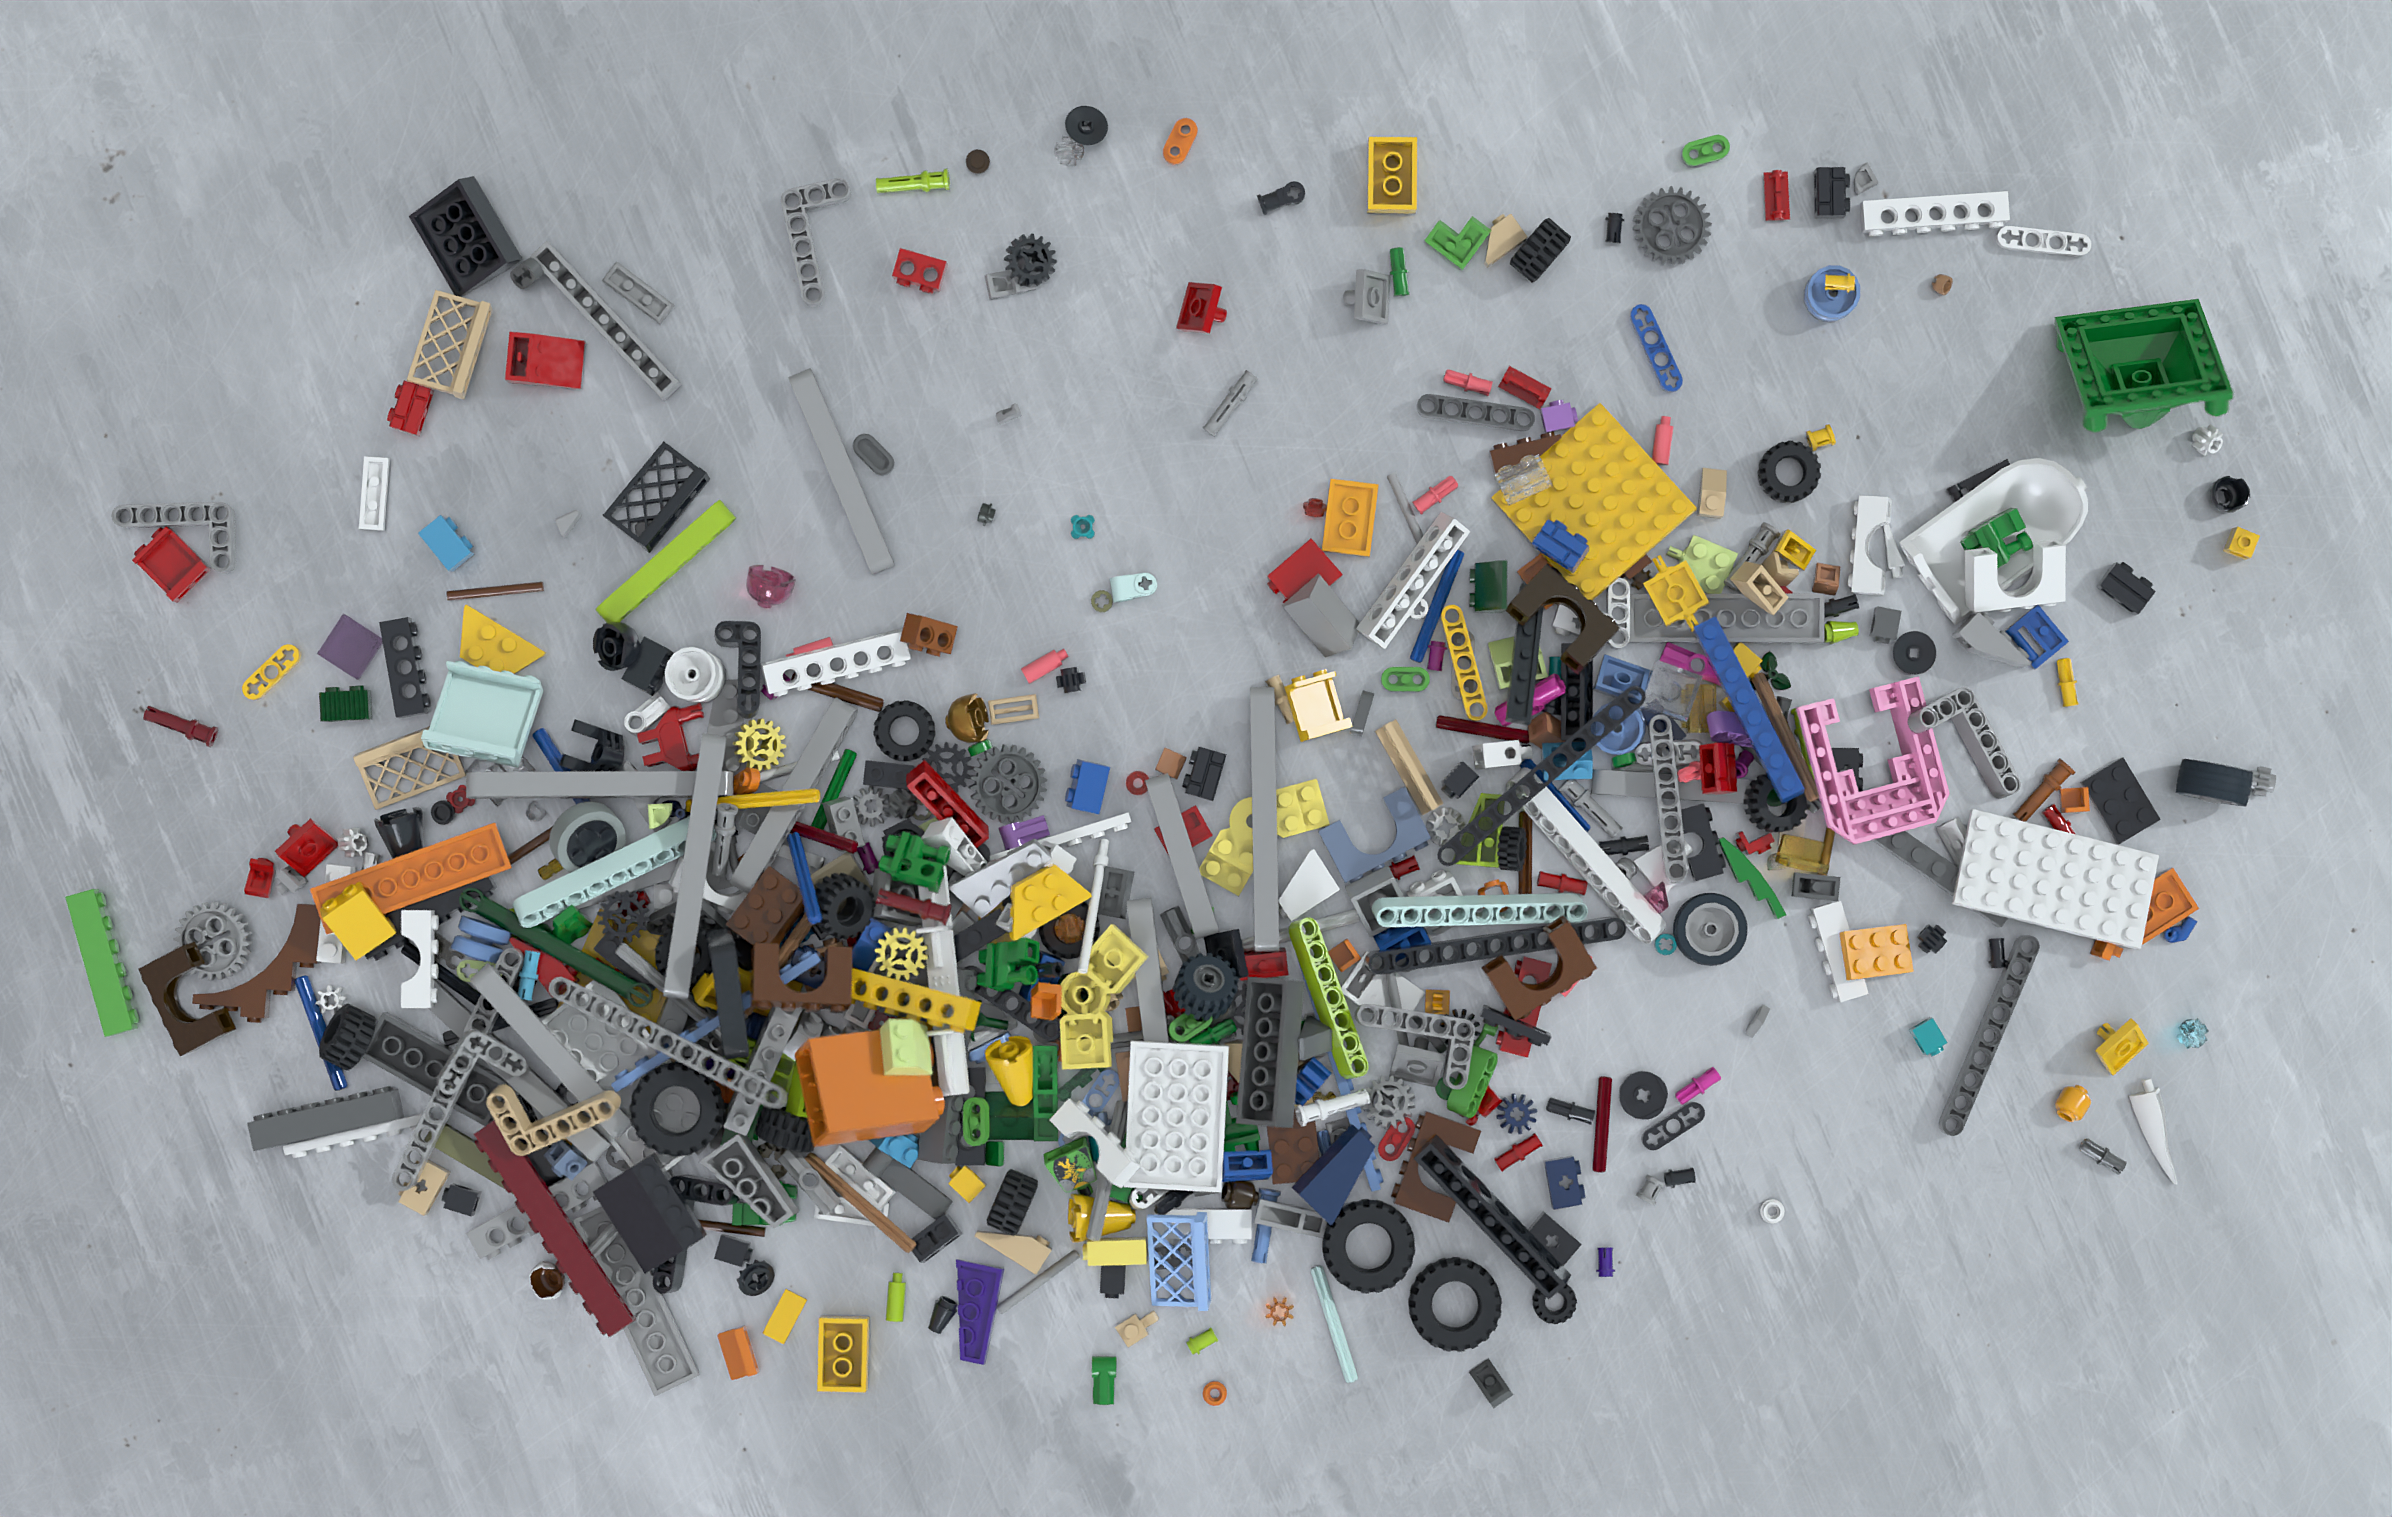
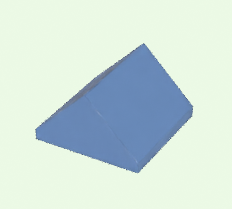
M1604 655L1593 690L1617 698L1631 686L1641 687L1645 692L1650 670ZM1632 690L1628 693L1627 697L1630 703L1638 704L1641 701V694L1638 691Z

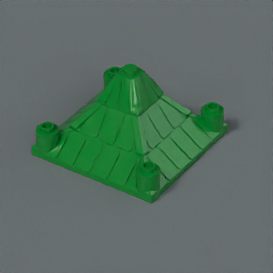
M2199 299L2055 317L2054 325L2057 331L2056 347L2066 354L2083 406V426L2085 429L2091 432L2102 431L2107 426L2109 413L2121 415L2124 421L2132 428L2142 429L2151 426L2170 412V409L2199 401H2205L2204 410L2212 416L2218 417L2228 412L2230 400H2233V390Z

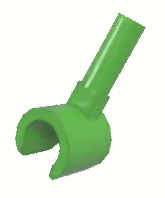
M1485 1023L1474 1045L1479 1047L1487 1034L1494 1037L1498 1024L1496 1027Z

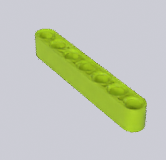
M718 500L595 609L596 612L606 623L621 622L730 526L736 519L734 514L721 500Z
M1310 917L1296 920L1289 926V936L1320 1022L1332 1029L1331 1052L1338 1072L1345 1079L1364 1076L1368 1071V1061L1319 925L1316 920ZM1302 925L1305 928V934L1302 931ZM1310 948H1311V949L1313 950V952H1314V956H1313V957H1312L1311 954H1310ZM1319 971L1322 974V980L1318 976ZM1327 994L1330 997V1003L1327 1000ZM1335 1017L1338 1019V1026L1335 1023ZM1343 1040L1346 1041L1347 1048L1344 1047ZM1352 1063L1355 1066V1072L1352 1070Z

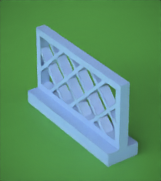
M1197 1212L1196 1216L1148 1214L1147 1231L1152 1306L1198 1307V1311H1208L1212 1299L1207 1212ZM1153 1222H1162L1168 1229L1160 1235L1153 1228ZM1179 1223H1190L1191 1231L1184 1235L1176 1226ZM1171 1231L1181 1239L1175 1246L1165 1239ZM1159 1242L1169 1249L1163 1257L1155 1251V1246ZM1183 1243H1186L1192 1249V1253L1187 1258L1177 1250ZM1172 1253L1182 1261L1176 1268L1166 1261ZM1161 1264L1171 1272L1164 1279L1156 1273V1268ZM1184 1265H1187L1193 1271V1275L1188 1280L1178 1272ZM1173 1275L1183 1283L1177 1290L1167 1283ZM1163 1286L1172 1295L1169 1298H1157V1290ZM1187 1286L1194 1293V1299H1185L1179 1293Z

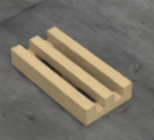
M1036 694L988 701L991 725L1039 718ZM1032 700V705L994 710V705ZM1033 710L1034 713L995 719L997 714Z

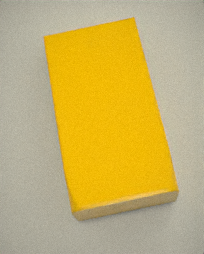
M785 1289L762 1333L784 1344L807 1299Z

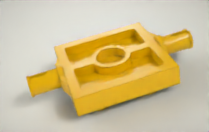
M1659 555L1657 556L1659 562L1656 557L1652 559L1659 572L1654 578L1644 582L1643 585L1666 627L1678 620L1685 619L1692 632L1694 631L1692 622L1695 626L1699 625L1694 614L1698 609L1708 605L1709 601L1686 560L1676 566L1667 567L1663 558Z

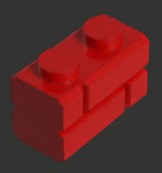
M405 380L402 385L399 384L394 396L397 399L395 408H390L387 416V421L390 422L389 427L420 437L434 390Z
M1710 743L1699 745L1702 794L1721 795L1737 792L1734 744Z

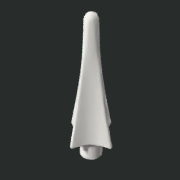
M1887 524L1883 526L1887 571H1892L1893 579L1903 577L1901 568H1903L1905 563L1898 550L1890 526Z

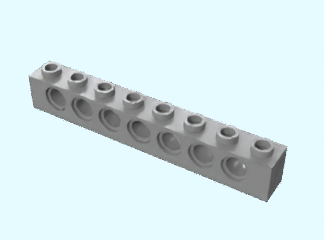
M548 241L542 244L530 256V258H534L541 265L543 272L663 401L682 385Z

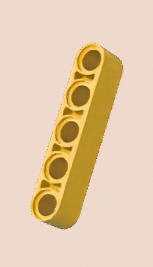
M1448 605L1442 610L1441 622L1465 714L1472 721H1480L1486 716L1488 708L1464 615L1458 606ZM1448 610H1455L1458 613L1459 618L1456 622L1450 623L1446 620L1445 613ZM1455 633L1462 634L1465 638L1464 644L1455 646L1451 641L1452 635ZM1462 656L1468 657L1471 661V666L1467 670L1460 669L1457 665L1458 659ZM1473 680L1476 682L1477 689L1474 693H1467L1464 690L1463 685L1465 681ZM1474 703L1480 704L1483 708V713L1479 717H1475L1470 713V706Z

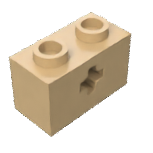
M428 1160L417 1181L418 1183L425 1180V1186L428 1188L419 1191L420 1185L416 1183L409 1190L399 1191L398 1195L401 1196L399 1203L423 1216L427 1215L451 1172ZM405 1182L403 1185L408 1186L409 1183Z

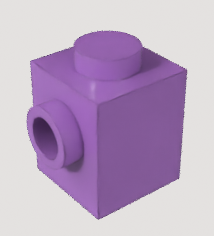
M1563 400L1550 402V407L1541 408L1540 414L1545 433L1575 427L1574 422L1578 421L1575 407L1571 408L1570 402L1564 403Z

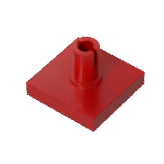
M1188 282L1176 329L1210 334L1213 320L1220 323L1224 322L1227 311L1217 307L1222 287L1216 284Z
M310 818L301 827L298 824L289 827L287 833L290 837L275 850V853L305 877L338 847V841Z

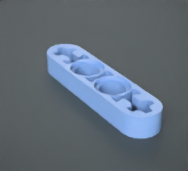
M1106 1069L1100 1073L1082 1101L1090 1109L1088 1114L1092 1118L1093 1112H1102L1120 1083L1118 1073L1112 1069ZM1111 1073L1114 1075L1113 1080L1116 1083L1114 1086L1108 1085L1105 1091L1110 1093L1106 1096L1102 1091L1095 1089L1097 1084L1102 1087L1105 1082L1102 1077L1104 1075L1109 1076ZM1092 1094H1100L1102 1096L1103 1103L1100 1107L1094 1108L1089 1104V1097ZM1061 1133L1058 1139L1059 1146H1063L1065 1144V1141L1063 1140V1137L1065 1135L1063 1133Z

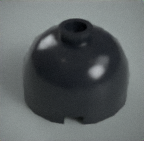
M610 622L603 624L601 628H597L595 631L593 650L594 654L598 653L601 659L598 662L604 669L617 671L628 667L636 660L640 651V642L637 633L632 627L621 622Z

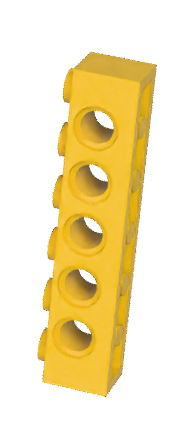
M852 968L851 1004L855 1005L856 1001L863 1002L862 1007L877 1010L878 1006L885 1008L884 1013L898 1016L899 1012L906 1013L907 1019L920 1022L921 1018L929 1019V1025L942 1028L944 1023L951 1025L950 1030L963 1034L965 1029L974 1031L981 1006L980 1002ZM866 984V991L861 995L860 989L862 985ZM887 989L888 996L885 1000H882V993ZM909 995L910 1001L904 1006V998ZM931 1001V1009L926 1012L925 1006ZM950 1007H953V1014L948 1018L947 1011Z

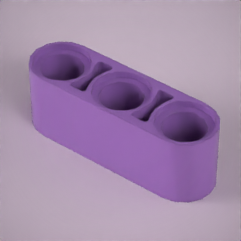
M1714 711L1707 715L1710 738L1713 742L1733 743L1734 745L1753 748L1735 712Z

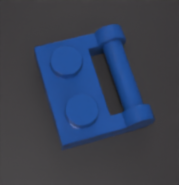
M2036 605L2005 630L2018 647H2021L2029 655L2028 659L2031 661L2030 665L2034 670L2069 642L2039 605ZM2024 627L2044 653L2038 656L2018 632L2020 628Z

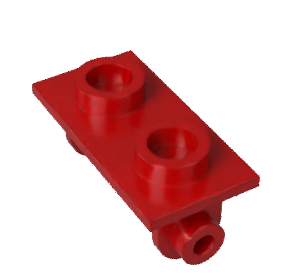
M1772 170V172H1764L1766 221L1790 220L1788 171Z
M1511 366L1508 367L1498 386L1540 410L1552 389Z

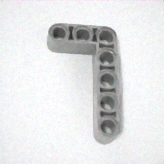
M842 178L785 190L781 196V205L801 295L805 303L811 307H818L824 302L825 292L806 211L846 202L851 196V189L848 182ZM837 185H843L846 187V192L842 196H836L833 194L834 188ZM812 191H821L822 198L819 201H811L810 194ZM791 195L799 198L798 204L794 207L786 205V200ZM795 219H802L804 226L800 230H793L791 228L792 222ZM801 242L809 244V250L804 254L797 252V246ZM805 266L814 267L815 272L811 277H804L802 275V270ZM812 289H817L820 292L819 298L815 301L807 299V294Z
M226 503L119 505L112 511L111 517L113 522L123 528L209 526V560L211 567L221 573H229L235 568V513L233 508ZM225 507L227 511L226 517L218 520L216 516L217 510ZM196 508H201L203 512L202 517L195 521L192 513ZM152 509L154 518L152 521L146 522L144 514L147 510ZM172 509H177L178 518L171 522L168 518V513ZM128 510L130 519L126 523H122L120 521V514ZM225 531L228 536L225 543L219 544L217 535ZM225 555L228 558V564L226 567L220 568L217 563L218 559Z
M1968 687L1956 689L1909 716L1908 726L1914 733L1925 732L1951 718L1991 794L1998 799H2002L2019 791L2021 787L2020 779L1971 689Z
M1362 1004L1356 1009L1355 1019L1363 1026L1448 1039L1443 1082L1451 1089H1461L1466 1085L1475 1035V1027L1471 1021L1372 1004ZM1365 1008H1369L1373 1013L1372 1019L1368 1022L1363 1021L1361 1018V1012ZM1388 1012L1395 1013L1397 1017L1396 1023L1392 1026L1385 1022V1015ZM1414 1015L1418 1016L1421 1021L1420 1026L1415 1030L1409 1026V1019ZM1437 1019L1442 1020L1444 1023V1030L1441 1033H1436L1433 1029V1023ZM1461 1023H1465L1468 1027V1033L1464 1037L1459 1036L1457 1033V1027ZM1457 1047H1461L1465 1052V1056L1461 1061H1456L1453 1057V1052ZM1454 1071L1461 1075V1081L1457 1085L1451 1084L1449 1080L1450 1074Z

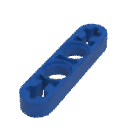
M1644 304L1636 305L1630 312L1631 323L1662 389L1670 393L1676 392L1682 386V375L1652 310ZM1639 309L1641 312L1646 311L1647 313L1645 317L1646 324L1650 322L1653 324V326L1646 327L1643 331L1639 329V327L1644 326L1642 320L1635 319ZM1646 332H1656L1658 341L1655 344H1648L1644 338ZM1656 354H1666L1668 363L1665 366L1657 365L1654 360ZM1672 366L1674 370H1670L1669 373L1672 378L1676 377L1678 379L1675 383L1676 387L1672 388L1671 385H1666L1665 382L1668 380L1666 372L1661 375L1659 371L1666 370Z

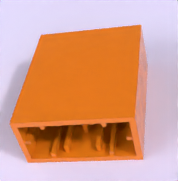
M880 1030L811 1038L794 1053L814 1147L922 1133L939 1119V1115L943 1114L944 1096L939 1086H932L930 1075H884ZM929 1041V1045H930V1055H931V1065H932V1067H933V1064H934V1051H933L932 1044H931V1042Z

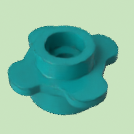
M1074 515L1071 518V523L1073 524L1071 536L1074 539L1079 537L1093 538L1095 535L1093 531L1094 517L1092 515H1087L1086 517ZM1085 525V528L1081 529L1080 526Z

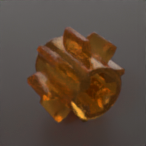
M1066 914L1059 918V925L1054 927L1057 938H1060L1061 941L1064 940L1067 944L1080 941L1083 935L1082 932L1085 930L1084 920L1076 917L1075 914Z
M1273 1297L1274 1303L1272 1306L1269 1304L1265 1305L1271 1312L1266 1314L1265 1317H1272L1274 1319L1273 1326L1277 1324V1321H1282V1324L1286 1326L1285 1320L1287 1317L1290 1319L1294 1318L1289 1313V1310L1293 1309L1294 1305L1287 1306L1285 1304L1286 1297L1282 1299V1302L1277 1301V1298ZM1280 1305L1281 1308H1286V1311L1283 1312V1317L1273 1314L1276 1311V1306Z

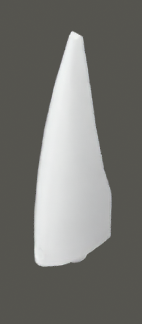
M2151 1078L2144 1079L2142 1083L2145 1091L2132 1094L2129 1098L2151 1151L2175 1185L2177 1184V1179L2168 1146L2165 1107L2159 1087L2154 1088Z

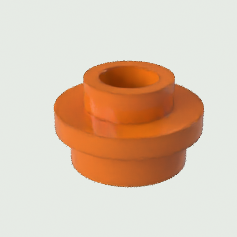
M1218 1381L1209 1382L1203 1389V1398L1209 1405L1218 1406L1227 1397L1225 1386ZM1217 1389L1220 1394L1214 1398L1210 1395V1391Z

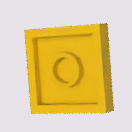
M2132 1018L2117 1031L2109 1023L2102 1025L2105 1031L2101 1027L2097 1031V1034L2105 1042L2095 1051L2106 1070L2112 1076L2149 1044L2140 1027Z

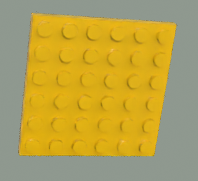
M1601 403L1579 420L1575 427L1570 428L1564 433L1559 441L1521 474L1516 475L1491 497L1493 502L1531 543L1548 519L1553 523L1555 520L1562 522L1568 527L1567 532L1573 536L1575 533H1578L1588 540L1586 544L1589 545V552L1574 573L1543 553L1541 554L1552 567L1561 572L1564 579L1576 585L1580 593L1592 601L1697 510V507Z

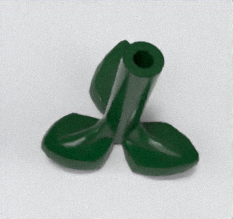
M1770 651L1762 657L1761 660L1763 661L1760 663L1761 668L1765 671L1767 680L1771 681L1774 689L1786 690L1791 688L1789 678L1775 670L1778 666L1775 655ZM1750 679V684H1751L1753 690L1756 691V689H1755V687H1754V684H1753L1752 680Z
M979 1011L974 1031H971L970 1038L973 1042H976L974 1032L977 1027L985 1026L1007 1030L1009 1022L986 1017Z

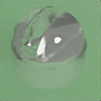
M533 800L527 806L525 814L530 821L538 822L546 816L547 812L538 802Z
M1781 853L1771 854L1767 861L1768 870L1787 869L1785 857Z

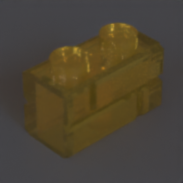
M1716 684L1685 685V690H1681V704H1685L1686 714H1681V728H1686V733H1709L1707 715L1716 711Z

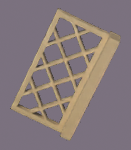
M435 290L407 382L450 393L457 398L464 399L492 314L491 303L484 301L480 303ZM439 298L449 300L453 308L440 314L437 308ZM466 305L475 307L473 316L463 320L458 310ZM456 312L461 322L448 328L443 317ZM440 319L446 330L433 336L430 331V325ZM464 326L467 331L466 338L456 343L451 332ZM449 334L454 344L441 351L436 340ZM433 342L438 353L425 358L422 352L423 347ZM456 348L460 354L459 360L449 365L444 354ZM441 356L447 367L434 373L429 362ZM426 364L431 375L424 379L414 377L416 369ZM449 371L453 377L451 386L441 385L436 377Z
M1397 720L1389 722L1376 730V735L1421 815L1444 804Z
M429 727L357 753L353 759L359 768L374 808L377 810L466 776L459 755L452 754L454 758L448 756L449 753L444 755L438 751L426 749L421 739L423 730H429ZM419 747L428 751L423 763L410 758L413 749ZM409 751L408 756L402 755V753ZM430 753L444 758L439 770L426 765ZM398 756L405 760L400 772L387 766L390 758ZM386 760L385 765H383V764H381V763H378V762H381V761ZM446 760L456 763L459 773L450 776L441 772ZM408 761L421 767L416 779L403 773ZM374 764L383 768L378 781L368 777L365 767ZM424 768L437 774L433 783L426 784L419 780ZM385 770L399 775L394 787L380 782ZM440 775L445 777L441 780H438ZM401 777L414 782L411 791L405 793L396 789ZM371 782H373V783L376 784L375 787H374V790H373V787H372V785H371ZM417 784L422 785V787L415 789ZM378 785L392 791L388 800L380 803L375 794ZM394 792L400 794L392 798Z

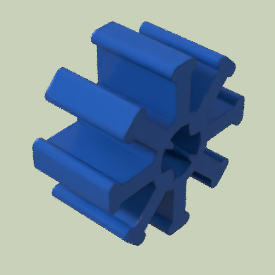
M1312 1057L1297 1074L1296 1105L1300 1104L1303 1106L1332 1074L1315 1057Z

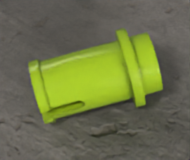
M1209 1328L1194 1338L1189 1337L1190 1340L1186 1344L1193 1355L1195 1353L1199 1355V1351L1218 1342V1339L1212 1328Z

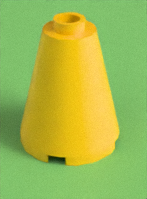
M1010 1036L1007 1042L1001 1043V1040H997L990 1044L985 1050V1059L1010 1103L1016 1106H1024L1033 1098V1046L1027 1037Z
M1071 1194L1072 1198H1069L1068 1224H1071L1074 1232H1069L1070 1239L1073 1243L1089 1240L1086 1235L1095 1197ZM1109 1200L1101 1236L1130 1229L1131 1225L1135 1224L1136 1221L1135 1209H1131V1206L1128 1204Z

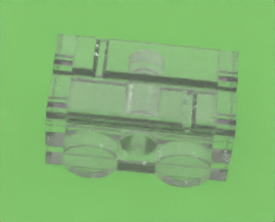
M1527 455L1521 459L1520 463L1514 466H1503L1498 470L1499 473L1494 474L1508 506L1553 486L1539 455Z

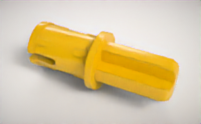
M2058 659L2057 667L2060 680L2058 686L2061 687L2063 707L2078 705L2075 687L2077 680H2074L2071 659Z

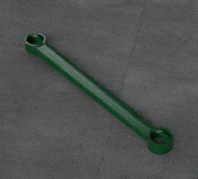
M467 888L461 893L459 903L465 911L478 914L628 999L633 1006L642 1008L652 1002L653 992L648 985L632 980L537 925L530 928L522 927L516 913L485 897L478 889ZM467 893H478L481 897V902L468 896ZM464 899L478 907L469 909L466 907ZM645 987L649 992V997L638 992L635 988ZM631 994H634L635 996L641 998L646 1002L643 1004H637L636 1002H634Z

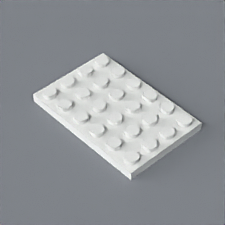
M1131 1040L1126 1147L1137 1156L1135 1161L1140 1165V1168L1124 1184V1187L1222 1192L1229 1046Z

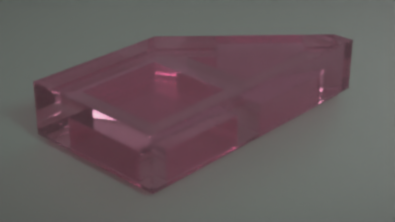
M1663 882L1643 895L1659 914L1669 907L1666 888Z

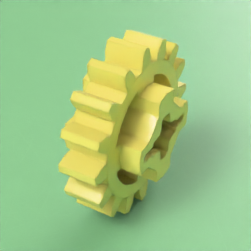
M763 718L758 719L757 723L754 719L749 720V726L746 724L740 726L743 732L735 733L739 741L733 742V745L738 746V750L734 752V755L740 754L742 756L738 762H747L746 768H753L754 766V768L761 771L763 766L764 770H770V764L773 766L779 764L776 758L784 757L780 750L786 748L785 744H781V740L785 738V735H778L781 728H772L773 721H767L765 724ZM755 729H762L766 732L760 734L758 731H755ZM763 740L762 744L760 745L762 749H757V746L759 745L758 741ZM759 755L761 758H764L765 760L757 761L753 759V757Z
M896 927L894 928L893 935L889 932L885 933L886 941L879 939L878 942L882 945V948H876L875 952L881 953V956L875 960L876 962L883 963L880 967L881 971L889 970L887 977L894 973L896 974V980H899L901 975H904L906 980H909L911 972L916 976L919 974L916 969L917 967L924 969L925 965L921 961L928 959V955L923 954V951L928 949V946H921L920 943L924 938H915V930L908 934L907 927H904L902 933H899ZM903 937L911 941L908 944L900 943L896 938ZM889 944L892 952L891 956L886 959L885 951ZM911 947L905 955L907 959L904 960L901 957L894 961L892 960L898 953L897 948L904 950ZM917 948L918 959L916 963H914L912 959V951H914ZM895 964H902L907 969L898 970L893 968L892 966Z

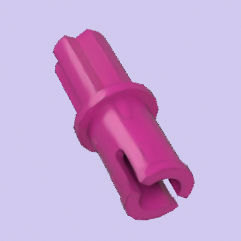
M1711 1067L1696 1079L1693 1077L1692 1082L1678 1091L1675 1097L1683 1105L1699 1093L1703 1095L1704 1091L1720 1081L1721 1077L1716 1069Z

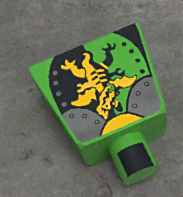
M1086 1136L1043 1154L1046 1168L1064 1192L1069 1193L1077 1190L1078 1194L1090 1196L1093 1193L1090 1183L1096 1181L1097 1176Z

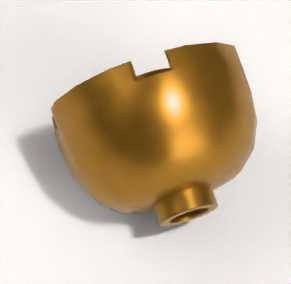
M976 693L959 697L952 702L948 715L945 717L946 727L951 730L958 740L966 743L982 742L988 736L989 730H984V722H989L987 708L981 697L976 698L978 695Z

